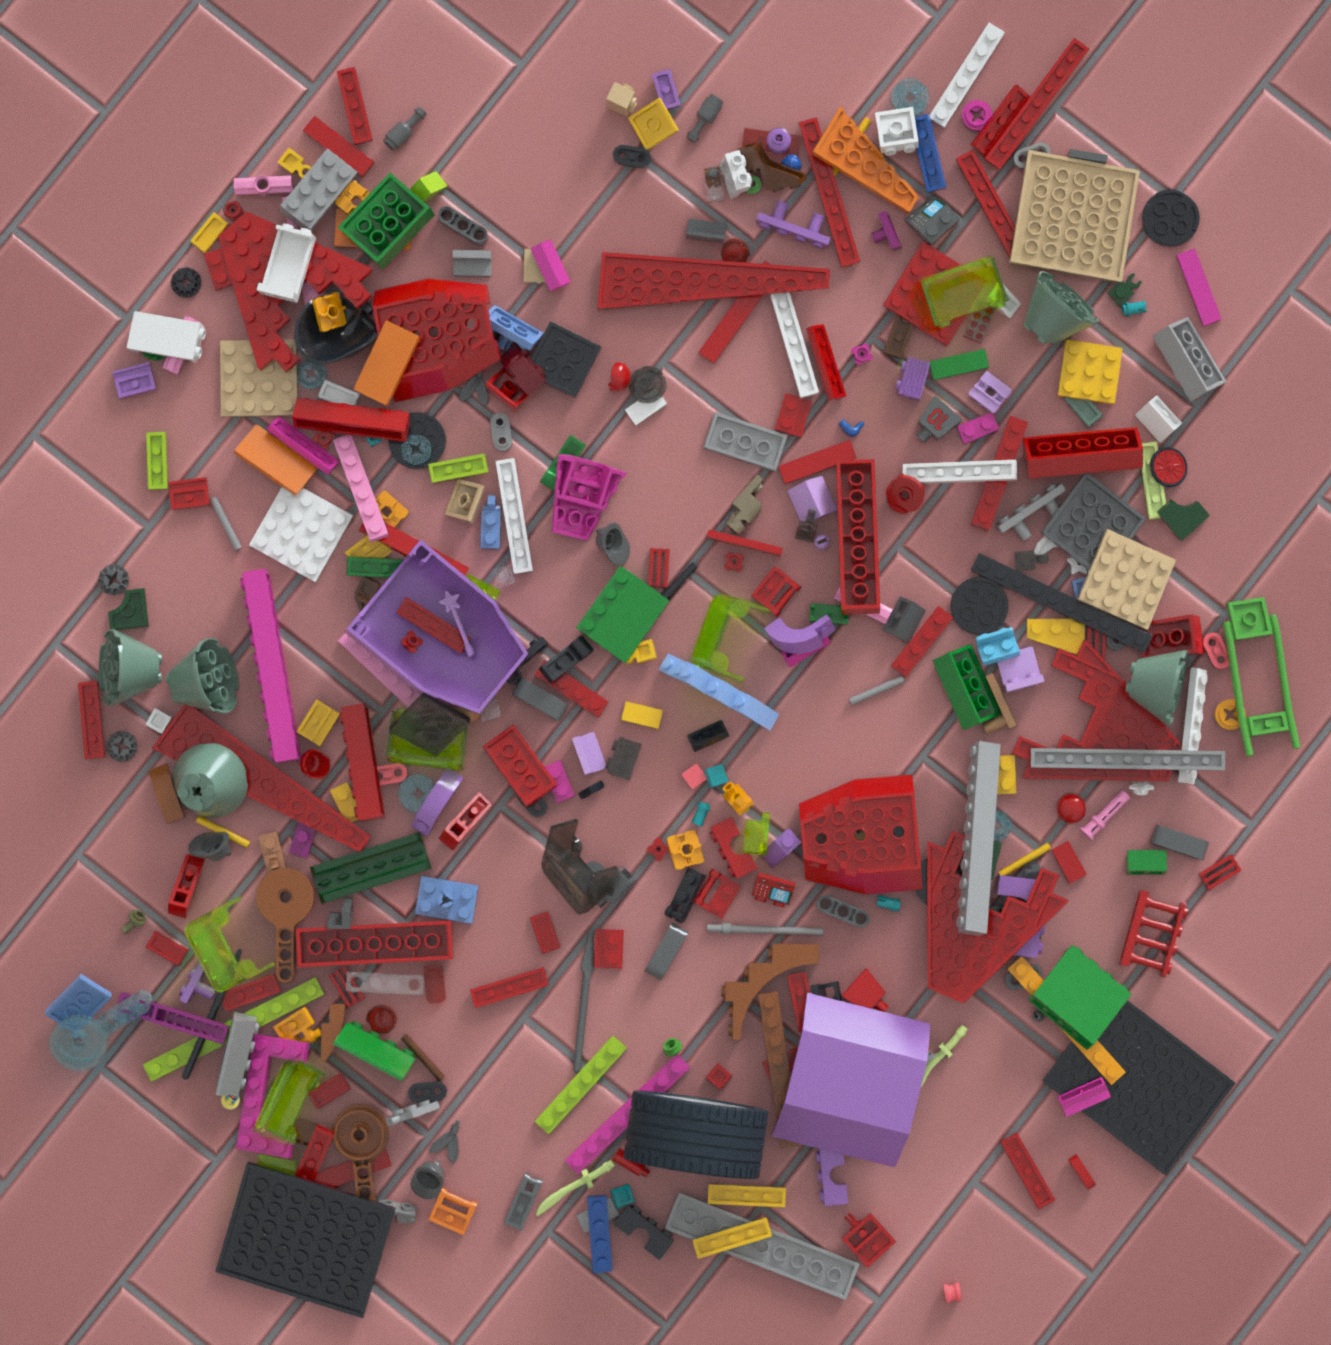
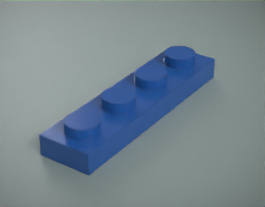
M925 114L915 117L919 143L917 153L926 191L931 193L947 188L930 115Z
M606 1194L587 1196L593 1273L611 1272L612 1258Z

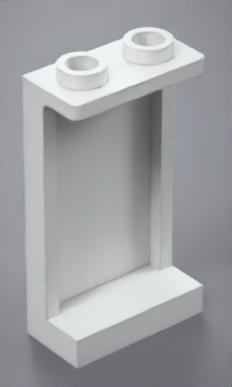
M283 223L282 226L276 225L275 227L277 235L263 283L258 284L257 291L262 295L297 303L316 237L309 229L300 228V230L293 229L294 226Z
M134 311L126 348L135 353L145 352L197 363L202 354L200 346L202 340L205 339L206 329L199 322Z

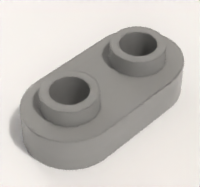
M1039 142L1015 152L1013 163L1016 167L1024 169L1028 150L1037 151L1041 149L1043 153L1050 154V147L1046 143ZM1024 156L1025 162H1020L1019 157Z
M497 413L493 415L490 421L493 444L498 451L505 452L512 446L510 421L505 414ZM502 419L504 421L503 425L501 426L496 424L497 420ZM505 438L506 443L500 444L499 440Z

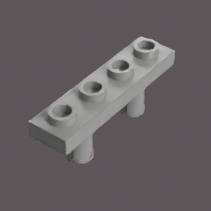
M1052 483L1045 488V493L1042 495L1038 493L1029 499L1031 502L1024 506L1022 504L1015 508L1014 514L1011 516L1005 515L998 520L999 524L995 527L1000 533L1014 527L1022 541L1028 539L1032 534L1023 522L1024 518L1042 506H1045L1051 516H1053L1059 508L1055 497L1066 491L1062 484L1058 483L1056 485Z

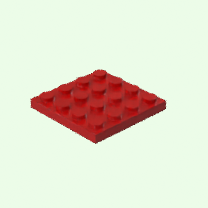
M922 241L882 306L912 323L913 326L941 344L948 346L987 281L925 241Z

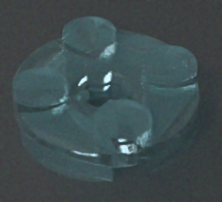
M914 78L901 80L894 87L891 94L893 108L896 110L913 107L914 117L923 113L929 102L927 87ZM908 93H911L912 96H915V99H913L912 102L905 100V97L908 96Z
M415 774L409 776L400 785V802L409 811L418 813L435 784L425 775ZM416 788H420V791L423 792L420 799H416V796L413 795Z

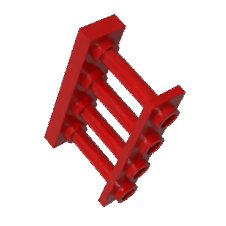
M1139 890L1119 965L1128 967L1129 963L1132 964L1134 962L1161 970L1160 977H1166V974L1169 975L1172 969V963H1170L1171 956L1176 954L1178 945L1175 942L1177 937L1180 938L1183 926H1180L1182 918H1186L1188 908L1185 907L1186 903L1180 902L1179 907L1152 900L1148 896L1149 892ZM1152 907L1176 914L1174 926L1145 918L1146 916L1143 915L1144 909ZM1145 925L1171 933L1169 943L1165 944L1141 937L1138 934L1139 927ZM1141 944L1165 951L1163 963L1135 955L1133 952L1134 945Z

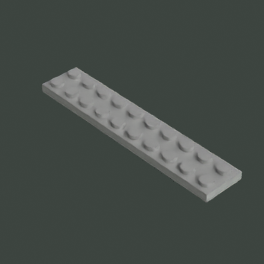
M679 1192L665 1229L686 1238L695 1239L751 1222V1220ZM770 1228L772 1237L722 1251L844 1300L848 1296L860 1265L856 1261Z

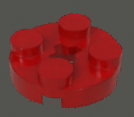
M901 474L894 478L886 489L888 503L893 510L899 513L914 512L920 508L924 501L925 487L916 478ZM901 491L909 492L910 497L903 498Z

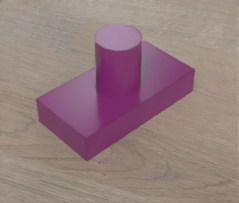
M883 211L879 213L878 216L883 228L871 233L874 242L878 243L888 238L893 250L896 251L902 248L888 212Z
M298 822L289 853L308 858L316 830Z

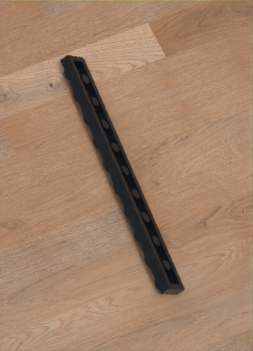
M980 553L971 568V572L988 578L1015 593L1142 653H1145L1153 635Z

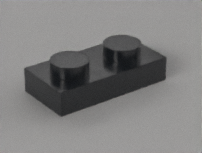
M722 720L687 735L694 752L730 737Z

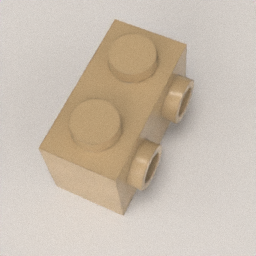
M614 82L606 98L607 108L628 117L629 113H633L637 106V98L633 88L627 84L620 85Z

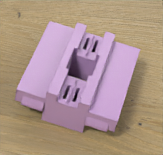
M986 371L977 384L969 391L968 395L978 402L981 407L983 406L992 414H995L1005 400L1009 398L1013 390ZM988 389L994 391L995 395L993 397L986 393Z

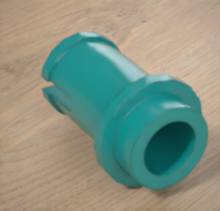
M1145 301L1125 302V304L1121 305L1123 316L1130 317L1133 314L1147 312L1144 309L1147 308Z
M700 801L696 805L698 807L691 822L702 827L706 815L711 809H709V804Z
M879 895L876 907L890 909L894 913L895 911L899 912L901 900H898L897 897L893 899Z

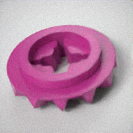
M980 100L967 103L962 111L963 123L967 128L975 131L981 130L992 116L989 105ZM981 109L980 117L982 119L977 118L973 122L972 120L974 115L972 113H977Z

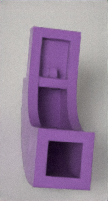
M826 614L804 629H791L778 618L765 627L764 630L770 641L778 649L791 654H803L824 646L821 640L834 632L835 628L831 619Z
M447 768L422 804L411 826L428 836L464 778Z

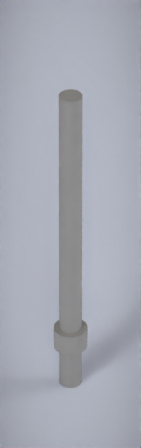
M723 923V925L707 924V932H722V934L728 935L730 933L823 936V928L731 925V923Z

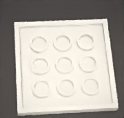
M282 487L249 546L308 579L317 582L354 516L304 488L297 496H294Z

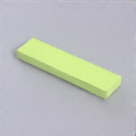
M1156 441L1142 443L1143 468H1141L1148 520L1161 518L1157 511L1166 504L1164 486L1155 481L1150 471L1152 456L1158 451Z

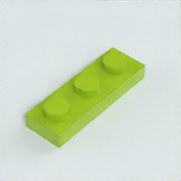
M146 432L148 490L168 489L166 432Z
M485 453L428 464L432 484L489 473Z

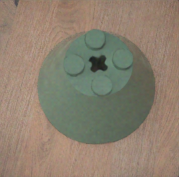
M1040 271L1035 281L1023 325L1029 331H1034L1041 343L1055 344L1098 323V317L1094 318L1092 315L1094 310L1079 294L1064 282L1059 284L1054 281L1055 276Z
M108 629L103 637L106 638L105 644H101L99 653L100 690H104L105 697H102L107 706L117 705L154 688L157 684H161L162 675L159 672V665L162 663L161 653H157L154 648L115 629Z
M215 638L203 639L170 670L169 674H166L165 680L169 685L172 693L171 698L174 703L219 714L231 712L235 708L238 701L237 698L235 699L236 690H239L238 673L231 654L226 647H221L218 644L219 640Z
M1187 650L1141 658L1137 662H1132L1130 673L1133 674L1132 680L1127 682L1125 692H1128L1130 698L1167 726H1171L1174 717L1170 716L1174 714V710H1177L1187 668L1184 659L1188 660L1189 655Z
M216 743L197 744L180 756L174 768L173 783L178 798L187 809L199 816L220 818L229 815L242 804L246 797L248 783L245 766L240 758L225 746Z

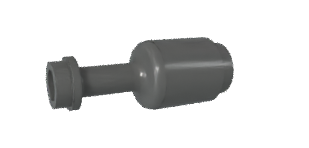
M713 94L706 97L696 114L699 121L692 132L687 133V139L694 143L699 140L698 135L704 125L712 124L721 111V105L723 104L721 99Z
M422 108L414 109L415 114L406 123L398 122L385 135L386 138L383 141L391 150L399 149L411 137V128L420 118L424 119L427 115Z

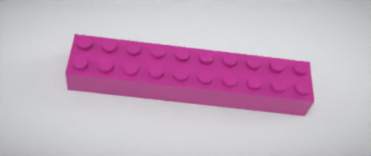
M266 569L243 572V578H240L241 588L246 592V597H243L245 608L249 610L247 623L253 632L250 635L251 645L256 649L253 658L255 665L259 667V672L256 675L258 684L262 685L263 690L260 691L261 702L266 707V710H263L265 722L269 724V729H266L268 741L272 742L273 747L270 748V756L278 764L299 761L301 759V751L296 732L270 574Z

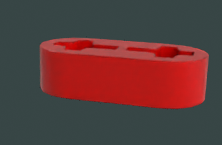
M1075 1154L1069 1158V1163L1087 1190L1096 1186V1183L1079 1157Z

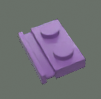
M150 362L112 371L119 399L157 390Z

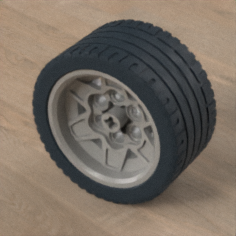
M633 1091L632 1108H630L629 1113L630 1120H628V1131L623 1155L625 1160L652 1167L736 1179L759 1178L768 1110L749 1105L680 1094Z

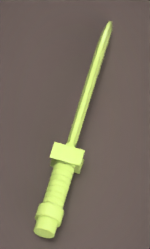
M961 1025L946 1045L943 1042L939 1045L941 1050L926 1064L921 1087L932 1068L946 1054L948 1059L953 1055L951 1052L952 1048L965 1036L968 1028Z
M612 1160L606 1161L601 1167L591 1173H588L587 1168L581 1171L583 1177L546 1198L538 1207L536 1216L541 1215L557 1204L572 1190L584 1184H587L588 1189L593 1187L592 1180L612 1170L615 1166Z

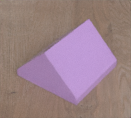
M823 476L806 480L787 491L802 526L837 511Z

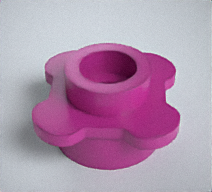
M866 343L851 349L857 365H861L865 361L870 362L873 358L869 351V345Z

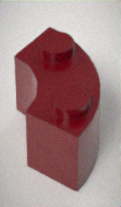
M514 343L501 355L500 362L506 371L514 377L513 380L530 396L546 381L543 375L545 372L539 365H534L528 356L530 354L528 350L522 349Z

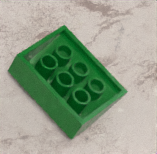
M389 173L338 226V229L383 270L435 214L426 203L392 173Z
M620 565L576 629L626 664L670 601Z
M354 1020L352 1023H346L333 1042L335 1046L400 1081L406 1079L417 1059L413 1056L414 1052L406 1048L402 1051L396 1047L397 1043L390 1039L386 1041L380 1039V1034L373 1030L365 1031L362 1029L363 1025Z

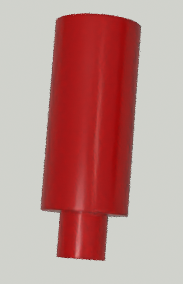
M620 1148L612 1159L614 1162L637 1176L640 1174L644 1177L648 1176L650 1171L645 1168V1165L625 1160L623 1158L624 1151Z

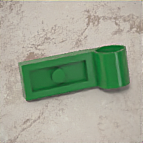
M570 434L558 454H569L579 457L587 444ZM558 454L540 480V483L554 492Z

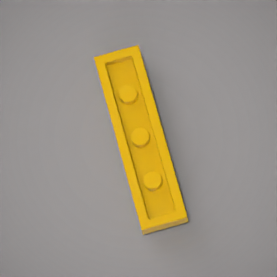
M708 1185V1204L785 1207L786 1187Z
M767 1217L695 1238L692 1241L697 1258L699 1259L772 1237Z

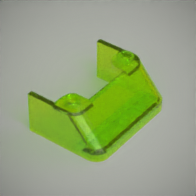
M724 594L714 596L692 653L693 664L707 671L743 683L744 677L727 671L729 659L725 654L718 652L720 642L730 616L742 618L747 615L749 609L768 615L770 609Z
M240 896L191 921L185 927V934L212 987L218 992H225L275 966V963L272 962L257 970L251 960L244 959L237 963L220 928L229 922V913L226 908L242 900Z
M301 1060L286 1061L276 1077L255 1123L253 1132L285 1145L295 1144L296 1141L294 1139L297 1135L294 1127L295 1121L308 1093L318 1088L321 1082L319 1078L325 1077L327 1073Z

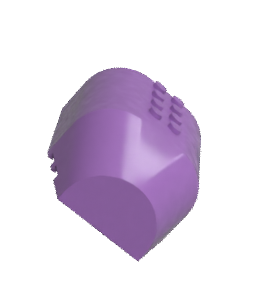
M422 540L416 544L399 567L344 631L419 694L477 714L483 710L528 655L520 639L510 627L508 620L500 611L496 601ZM445 591H448L451 596L459 594L456 602L460 605V608H456L466 635L471 637L469 644L472 645L475 654L467 656L465 648L459 654L397 615L396 611L404 598L408 597L458 629L451 609L447 613L446 605L440 604L439 601L446 598ZM408 631H414L415 635L423 640V644L417 647L415 653L407 651L401 644V639L407 636Z

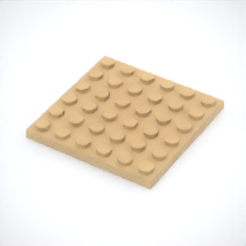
M1028 150L1009 263L1111 282H1122L1140 170Z

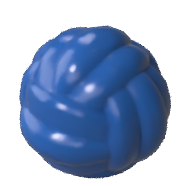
M794 154L787 155L781 161L782 165L796 170L802 168L801 161Z

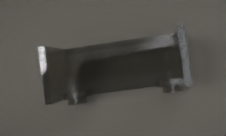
M574 819L551 826L541 866L546 877L574 911L580 915L587 913L612 891L618 868L614 866L592 872L580 857L582 843L575 836L578 820Z

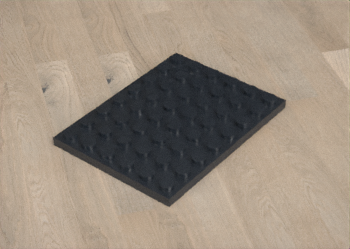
M1127 1000L1098 1039L1099 1043L1125 1070V1074L1110 1085L1071 1041L1042 1081L1062 1095L1102 1077L1111 1097L1081 1111L1164 1175H1167L1235 1085V1082Z
M248 1161L215 1272L364 1318L396 1207Z

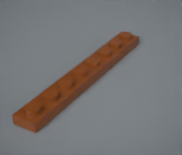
M778 991L758 994L776 1118L778 1120L785 1102L790 1082V1072ZM780 1139L781 1148L800 1146L799 1143Z

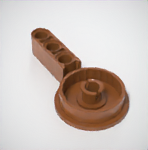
M279 868L271 871L261 880L256 892V902L261 914L276 927L277 979L282 983H291L296 975V924L310 913L314 903V890L311 882L303 873L291 868ZM289 892L291 899L284 903L281 900V896L283 893ZM284 931L291 933V938L288 941L281 939V934ZM284 950H289L291 957L284 961L281 958V953ZM285 969L291 972V976L287 980H283L281 977V973Z
M353 1104L344 1108L335 1117L331 1128L335 1132L332 1142L339 1154L353 1162L356 1195L376 1201L372 1164L373 1160L382 1153L387 1145L389 1126L384 1115L375 1107L367 1104ZM360 1129L364 1132L365 1137L357 1138L354 1132ZM365 1168L368 1170L369 1175L362 1177L358 1170ZM366 1187L371 1191V1194L364 1196L360 1190Z

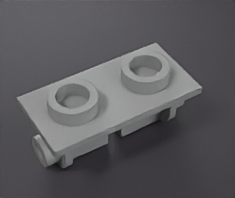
M388 1199L379 1200L380 1203L396 1207L394 1215H398L397 1222L415 1223L417 1206L411 1203H397Z

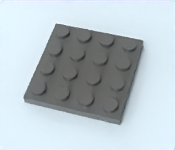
M1084 473L1043 528L1041 534L1089 571L1106 529L1132 539L1146 518L1089 473Z

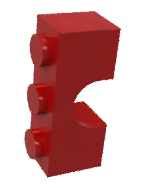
M732 817L711 827L712 831L709 834L714 843L718 841L721 847L718 851L723 860L727 859L730 865L727 869L731 877L736 876L738 879L758 869L749 851L742 855H737L731 851V840L740 835Z

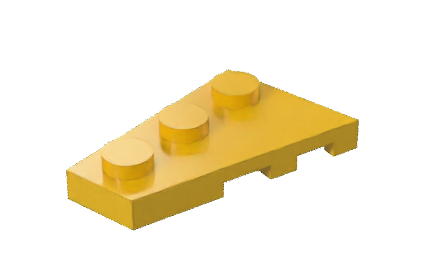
M1026 619L1027 639L1060 648L1076 655L1083 640H1085V625L1072 619Z

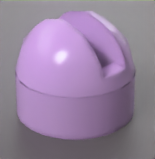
M824 534L818 535L814 541L815 547L819 550L827 549L830 544L828 536ZM826 538V542H823L822 544L818 545L817 542Z

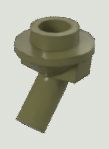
M131 910L128 915L130 921L120 929L126 934L135 926L137 928L142 927L147 921L145 914L140 910Z

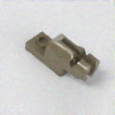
M758 474L732 503V506L737 511L734 510L726 525L738 536L745 530L742 522L750 525L761 512L762 503L752 495L753 493L757 494L763 487L761 484L763 479Z

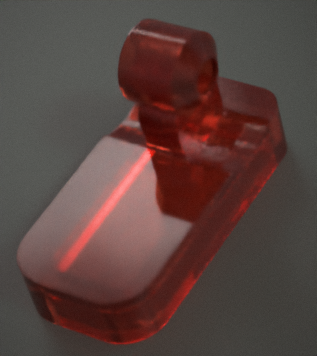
M425 965L423 970L427 1001L429 1003L445 1001L446 990L443 965Z

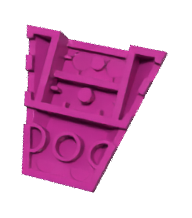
M558 454L552 532L587 541L599 521L598 517L608 506L607 502L612 494H615L618 489L617 485L622 478L624 479L627 473L592 460L569 454Z

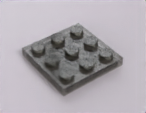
M422 693L389 726V732L437 756L470 724V717Z

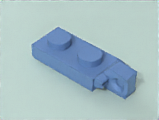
M488 495L487 505H483L480 548L500 549L501 510L500 506H496V497Z

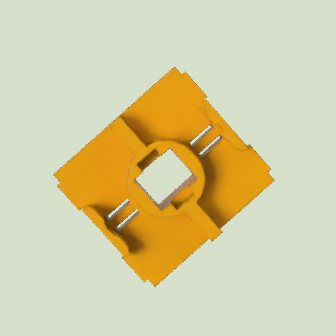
M353 180L338 197L335 205L350 215L357 207L352 203L353 199L357 197L363 201L370 192Z
M339 292L312 300L320 332H326L347 324L344 314L346 307L342 306Z
M386 490L382 491L375 499L380 507V513L385 507L392 511L388 517L382 513L381 516L385 523L395 528L409 513Z
M690 830L686 833L666 838L675 870L704 862L701 851L702 846L699 844L696 830ZM682 846H687L689 854L684 855Z

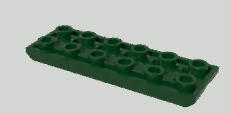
M420 832L310 867L321 904L432 869Z

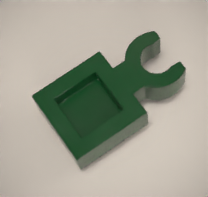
M1134 273L1129 275L1126 283L1122 280V282H1118L1107 292L1119 307L1134 295L1131 289L1138 288L1142 283L1141 280L1137 284L1132 283L1131 279L1135 276Z

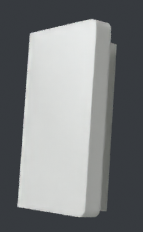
M1157 395L1135 414L1160 443L1182 424Z

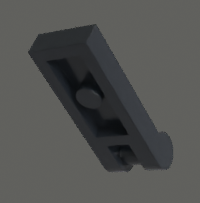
M689 867L687 868L670 906L665 910L666 917L675 918L679 923H683L686 920L706 875Z

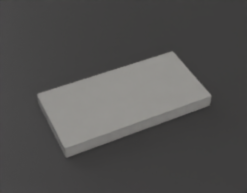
M715 412L703 449L776 472L788 435Z

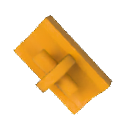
M729 782L722 788L725 792L722 796L739 816L747 812L750 806L755 804L738 784L734 785L732 782Z

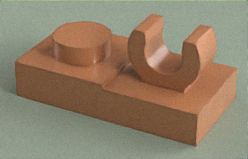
M278 832L258 836L267 873L279 868H287Z

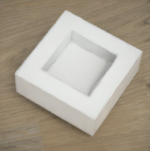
M154 708L145 725L162 734L172 717Z

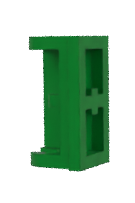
M811 603L809 622L815 623L827 614L833 625H848V615H841V606Z
M1127 850L1126 875H1165L1167 872L1166 850Z

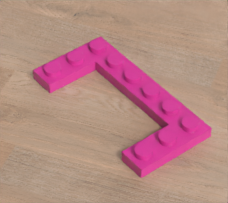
M254 1034L253 1041L255 1045L250 1056L251 1061L247 1075L236 1149L291 1159L294 1139L260 1133L271 1057L307 1062L310 1043Z

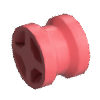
M955 1282L953 1285L943 1284L946 1304L955 1300L957 1302L962 1301L959 1282Z

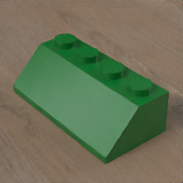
M971 644L932 660L963 730L1002 714Z

